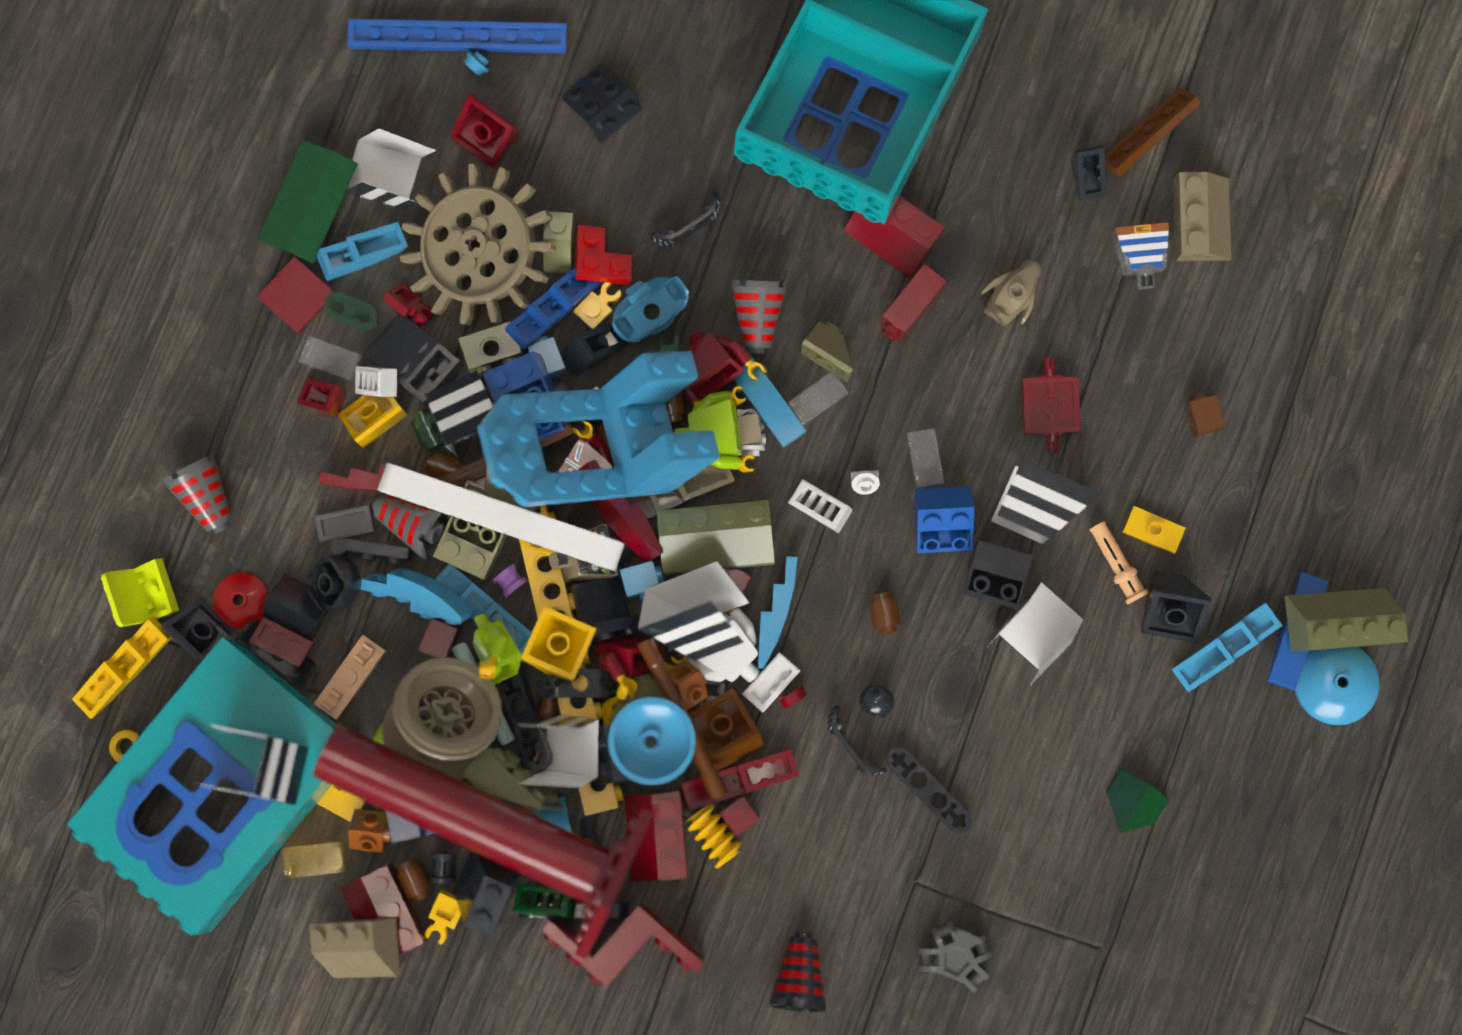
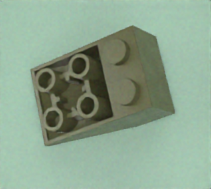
M467 479L463 489L502 501L484 494L483 486ZM451 516L433 557L483 580L489 579L501 554L507 535Z
M485 748L463 772V775L476 788L497 798L540 810L562 811L564 808L558 802L559 797L551 789H545L543 786L535 784H519L536 774L530 769L525 770L519 764L520 758L510 750L503 751L498 748L496 750Z

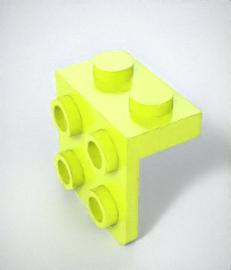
M162 558L154 559L134 569L110 571L101 576L113 617L119 627L143 624L152 617H155L158 621L179 611Z

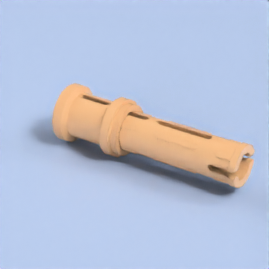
M1104 521L1089 529L1115 573L1114 582L1119 584L1127 598L1125 601L1127 605L1150 593L1148 589H1144L1136 575L1137 569L1129 566L1119 545L1109 531L1106 522ZM1105 538L1107 539V541H1108L1110 547L1112 548L1114 554L1116 555L1117 560L1114 559V557H1113V555L1111 554V552H1110L1108 546L1106 545V543H1105V541H1104ZM1119 564H1121V566H1122V568H1123V570H1124L1123 572H1122L1121 569L1119 568V566H1118ZM1128 580L1134 587L1135 593L1132 591L1130 585L1128 584Z

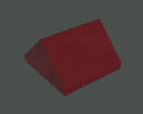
M470 94L450 137L494 169L518 139L519 134L513 123L473 94Z

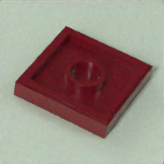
M293 257L257 297L294 331L300 334L331 301L336 293L297 258Z

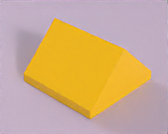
M362 395L338 414L353 439L363 448L408 415L395 397Z
M544 606L521 659L545 674L574 681L596 628Z

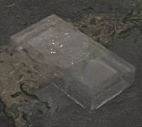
M308 336L299 362L352 381L361 355Z
M831 371L787 404L801 424L805 426L847 396L848 391L835 373Z
M935 428L907 433L916 489L944 484Z

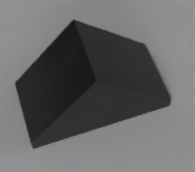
M1099 145L1076 150L1070 162L1079 199L1084 200L1107 195L1104 146Z

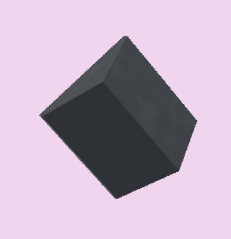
M284 574L266 596L260 621L264 617L313 642L329 611L319 610L313 604L307 588L312 586Z
M202 598L189 605L161 627L199 664L222 637L236 641L240 637V634L226 623Z

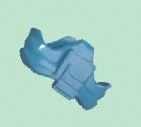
M659 277L645 283L638 281L626 290L627 297L615 308L612 322L614 331L628 342H638L647 336L662 332L673 323L679 312L686 307L689 298L687 287L678 277ZM648 304H655L660 310L659 316L654 320L647 319L644 315V308Z

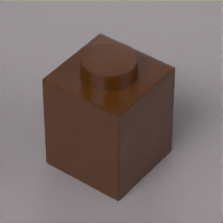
M1207 392L1192 396V401L1185 405L1193 437L1217 432L1226 427L1217 395L1208 397Z

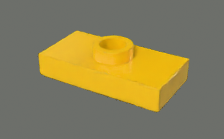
M1133 506L1122 533L1175 554L1186 528Z

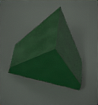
M1120 769L1106 792L1120 833L1155 824L1169 802V799L1152 785L1123 769Z

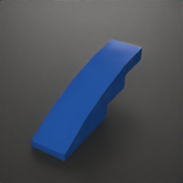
M574 268L554 283L548 292L530 304L523 314L509 323L505 331L524 350L564 318L603 282L575 279Z
M1301 572L1297 577L1293 595L1325 593L1328 581ZM1287 614L1283 628L1278 634L1267 681L1294 691L1303 670L1308 651L1291 652Z

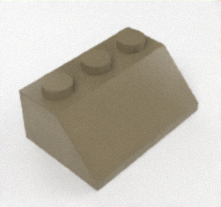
M1179 172L1173 180L1175 261H1230L1229 178L1209 172Z
M396 918L332 920L309 924L311 953L333 978L400 976Z

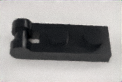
M335 538L330 544L331 551L342 557L348 556L350 553H358L359 559L375 561L376 556L386 557L387 563L403 565L404 560L411 561L413 550L406 547L345 538Z

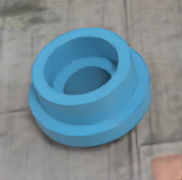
M469 51L466 54L468 57L464 60L465 64L477 75L481 76L484 72L487 73L490 70L487 66L489 61L480 52L472 53Z

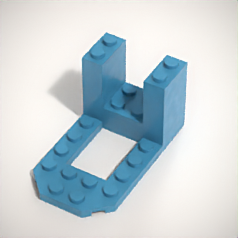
M692 352L643 353L601 389L501 395L496 399L491 410L478 427L491 482L500 489L504 487L515 496L514 500L523 507L669 494L720 458L713 431L673 433L665 403L698 378ZM602 419L615 468L547 473L535 424Z

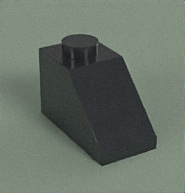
M611 322L577 336L560 354L576 376L593 369L625 348L628 343L614 331Z

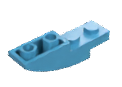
M400 567L387 573V575L373 573L361 579V590L370 591L371 595L376 597L392 596L396 597V600L399 602H411L410 612L419 613L422 618L445 619V622L448 624L459 625L473 617L474 611L457 594L443 584L418 572Z

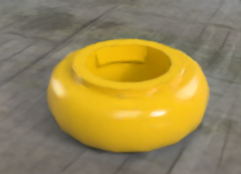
M132 730L117 732L109 743L111 757L116 762H119L124 756L120 751V743L127 738L134 744L140 735Z

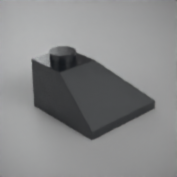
M1154 570L1148 588L1150 593L1147 594L1142 633L1197 643L1211 603V597L1182 574Z

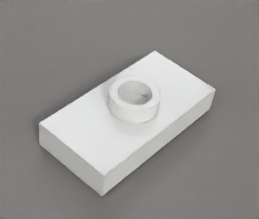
M779 652L742 695L763 713L800 670Z

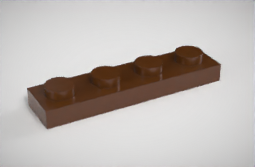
M1179 87L1105 154V168L1121 176L1200 105L1197 96Z

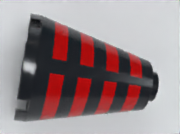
M795 932V937H789L769 999V1006L772 1008L796 1012L809 1010L811 1013L826 1011L818 943L816 939H812V934Z

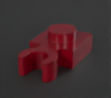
M403 282L389 290L383 299L404 317L410 314L413 321L421 327L424 326L426 320L431 321L434 313L431 312V307L421 304L423 298L417 293L412 292Z

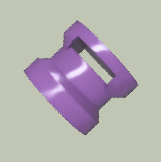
M515 564L503 570L493 579L494 584L500 585L503 589V595L506 599L516 594L528 583L525 577H521L518 574Z

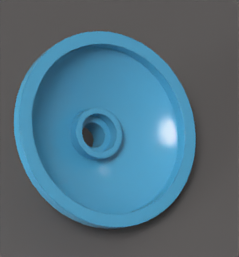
M1359 647L1308 651L1295 694L1302 708L1314 719L1331 725L1350 724L1364 717L1375 704L1380 683L1378 671L1370 656ZM1340 677L1346 680V685L1343 688L1338 685Z
M648 697L628 704L617 714L610 727L608 746L614 764L623 775L641 784L657 785L673 780L687 768L695 750V732L689 717L679 706L666 699ZM648 736H653L656 739L654 747L646 745L645 740Z

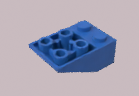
M534 351L482 373L493 402L501 395L555 392L542 355ZM563 422L535 424L538 440L565 430Z

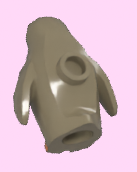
M1028 259L1022 262L1015 270L993 278L981 292L983 295L994 288L984 312L997 323L1006 326L1023 310L1020 324L1025 323L1034 307L1036 283L1042 271L1040 264Z

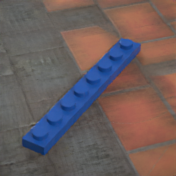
M349 19L348 47L349 49L567 53V24Z

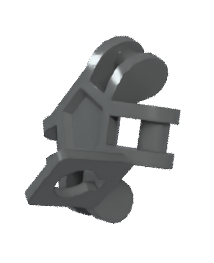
M951 920L947 921L946 925L941 928H930L938 948L918 947V954H921V964L918 965V971L937 972L964 983L975 993L978 990L976 987L983 979L987 981L990 978L977 965L994 956L992 949L988 950L986 946V935L980 934L976 936L954 927ZM952 936L954 942L944 946L942 939ZM974 946L978 953V955H976L975 957L973 956V953L970 949ZM932 955H939V965L933 964ZM974 969L975 972L967 979L965 976Z

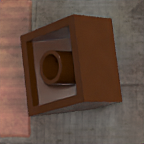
M733 688L688 713L717 771L764 746L760 732Z

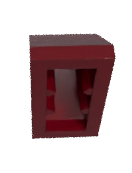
M306 378L297 404L337 419L347 393L339 386Z

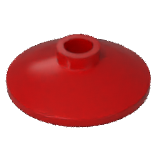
M248 573L229 575L219 583L213 597L214 610L231 627L244 628L248 622L261 619L265 599L269 594L264 583L254 575ZM237 595L243 596V603L240 605H236L234 601Z

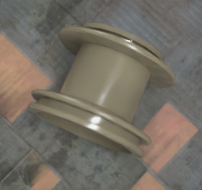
M436 658L425 661L413 668L400 681L395 691L393 703L384 716L382 725L383 743L398 752L458 780L466 778L463 772L479 753L489 746L499 730L501 700L498 691L490 679H480L479 668L466 661L455 658ZM424 716L428 721H423L420 717ZM452 731H458L459 736L455 735Z

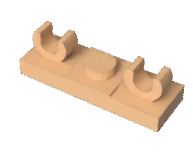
M362 635L314 705L338 720L384 656L386 650L365 635Z

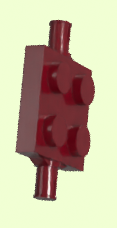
M1044 358V375L1037 378L1022 379L1024 435L1040 434L1047 436V453H1052L1053 451L1058 453V436L1065 433L1081 432L1078 376L1063 377L1055 374V358H1050V360L1049 358Z

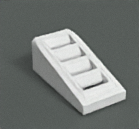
M356 366L355 394L397 397V369Z
M802 479L788 502L837 533L841 531L852 513V509L848 505ZM807 491H812L806 503L802 505L800 502ZM820 496L821 499L815 507L814 511L811 510L810 508L815 502L816 498ZM827 502H830L831 505L825 515L821 516L820 514ZM837 508H840L833 522H831L830 519L834 515L835 511L837 510Z

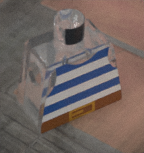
M1168 223L1116 227L1112 232V240L1122 274L1124 276L1137 275L1138 289L1154 288V273L1162 272L1166 268Z

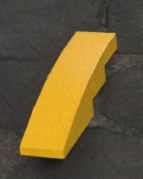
M155 617L149 618L136 634L126 640L109 660L104 661L72 698L90 719L102 711L172 638L161 628L162 625Z

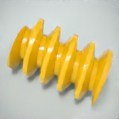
M709 804L685 822L692 821L688 828L689 832L699 831L695 837L696 841L706 840L701 847L702 850L712 848L708 858L710 860L719 858L715 865L717 869L740 852L738 849L742 842L740 840L731 842L735 833L733 831L724 833L728 826L727 822L718 824L717 822L721 814L711 815L710 813L715 806L714 804Z

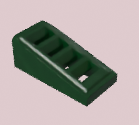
M518 883L513 912L573 921L577 900L549 886ZM531 892L530 905L527 907L525 906L527 894ZM539 894H543L541 906L538 908ZM551 896H554L552 909H550V899Z

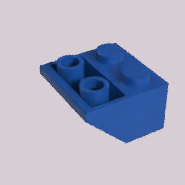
M971 486L915 489L914 513L917 553L973 551L974 503Z

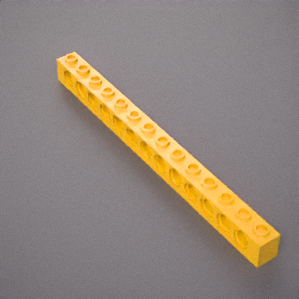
M547 505L540 507V515L556 520L554 511L549 512ZM519 539L537 617L539 618L545 606L557 612H565L566 616L575 619L573 610L576 607L573 595L568 593L566 585L567 582L571 581L565 579L563 568H552L549 572H542L539 569L540 561L556 551ZM552 584L560 587V595L556 599H548L546 597V589ZM588 650L579 669H587L586 664L590 663ZM580 675L576 681H572V687L579 692L584 691L588 686V681L583 675ZM557 697L561 715L597 719L598 727H601L599 719L603 718L600 701L595 702L594 698H586V705L581 709H576L572 705V697ZM591 781L579 787L585 816L619 808V801H623L620 784H607L603 791L594 790Z

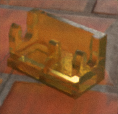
M344 841L282 848L285 876H289V879L346 872Z

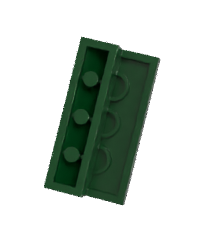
M302 140L256 240L281 252L287 251L309 263H313L358 163L333 150Z

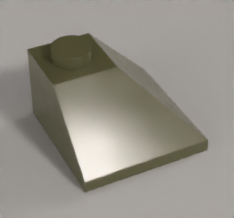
M819 321L804 340L801 354L848 383L853 367L844 337L840 334L841 330L830 322L824 324Z

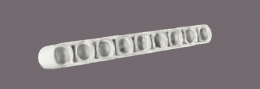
M389 463L385 466L377 489L386 494L613 571L616 570L624 547V543Z

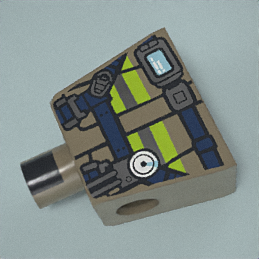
M607 524L587 530L610 538ZM553 552L549 556L551 567L553 569L563 568L564 577L568 581H595L618 576L617 567L615 571L559 552Z

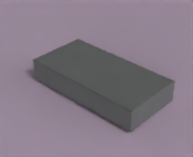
M369 504L314 516L319 543L321 544L331 542L335 538L346 539L375 533L371 506Z

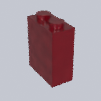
M924 264L883 314L880 322L882 334L893 342L898 340L901 343L942 293L947 281Z

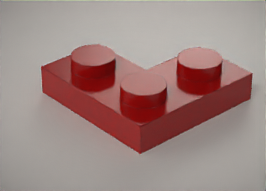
M585 225L577 226L575 279L629 285L632 279V255L606 253L605 228Z

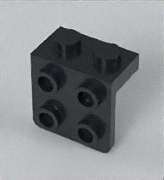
M604 64L597 65L562 95L563 101L585 121L594 137L600 143L605 141L643 109L630 87Z
M619 577L589 581L572 586L571 591L578 619L580 622L596 628L593 638H597L598 642L615 638L614 634L621 633L622 637L639 633L638 626L641 614L630 616L622 580Z

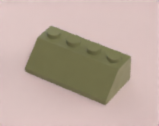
M769 500L657 511L659 543L664 551L661 554L663 575L688 573L714 562H718L723 570L775 564Z
M1386 588L1285 596L1291 652L1408 642L1405 613Z

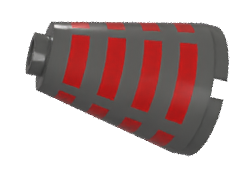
M732 280L731 286L743 347H748L749 353H765V348H771L787 282Z
M213 454L162 479L165 486L207 532L213 530L214 534H217L230 527L228 521L232 519Z
M389 494L379 496L373 504L374 517L420 557L427 559V556L433 557L451 515Z

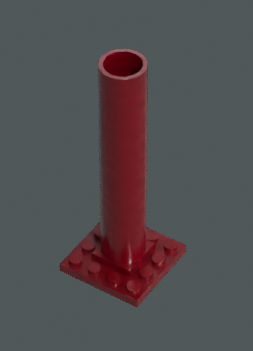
M338 724L329 736L313 772V777L585 903L581 914L586 915V918L575 940V943L580 944L575 955L586 959L653 816V813L643 809L638 819L632 817L621 843L615 841L611 850H608L341 724Z

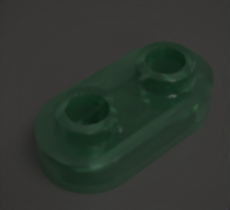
M333 293L325 301V312L331 319L358 331L369 332L379 322L378 312L372 305L344 293ZM338 304H344L345 308L342 312H336ZM364 314L370 316L369 321L366 323L361 322V317Z

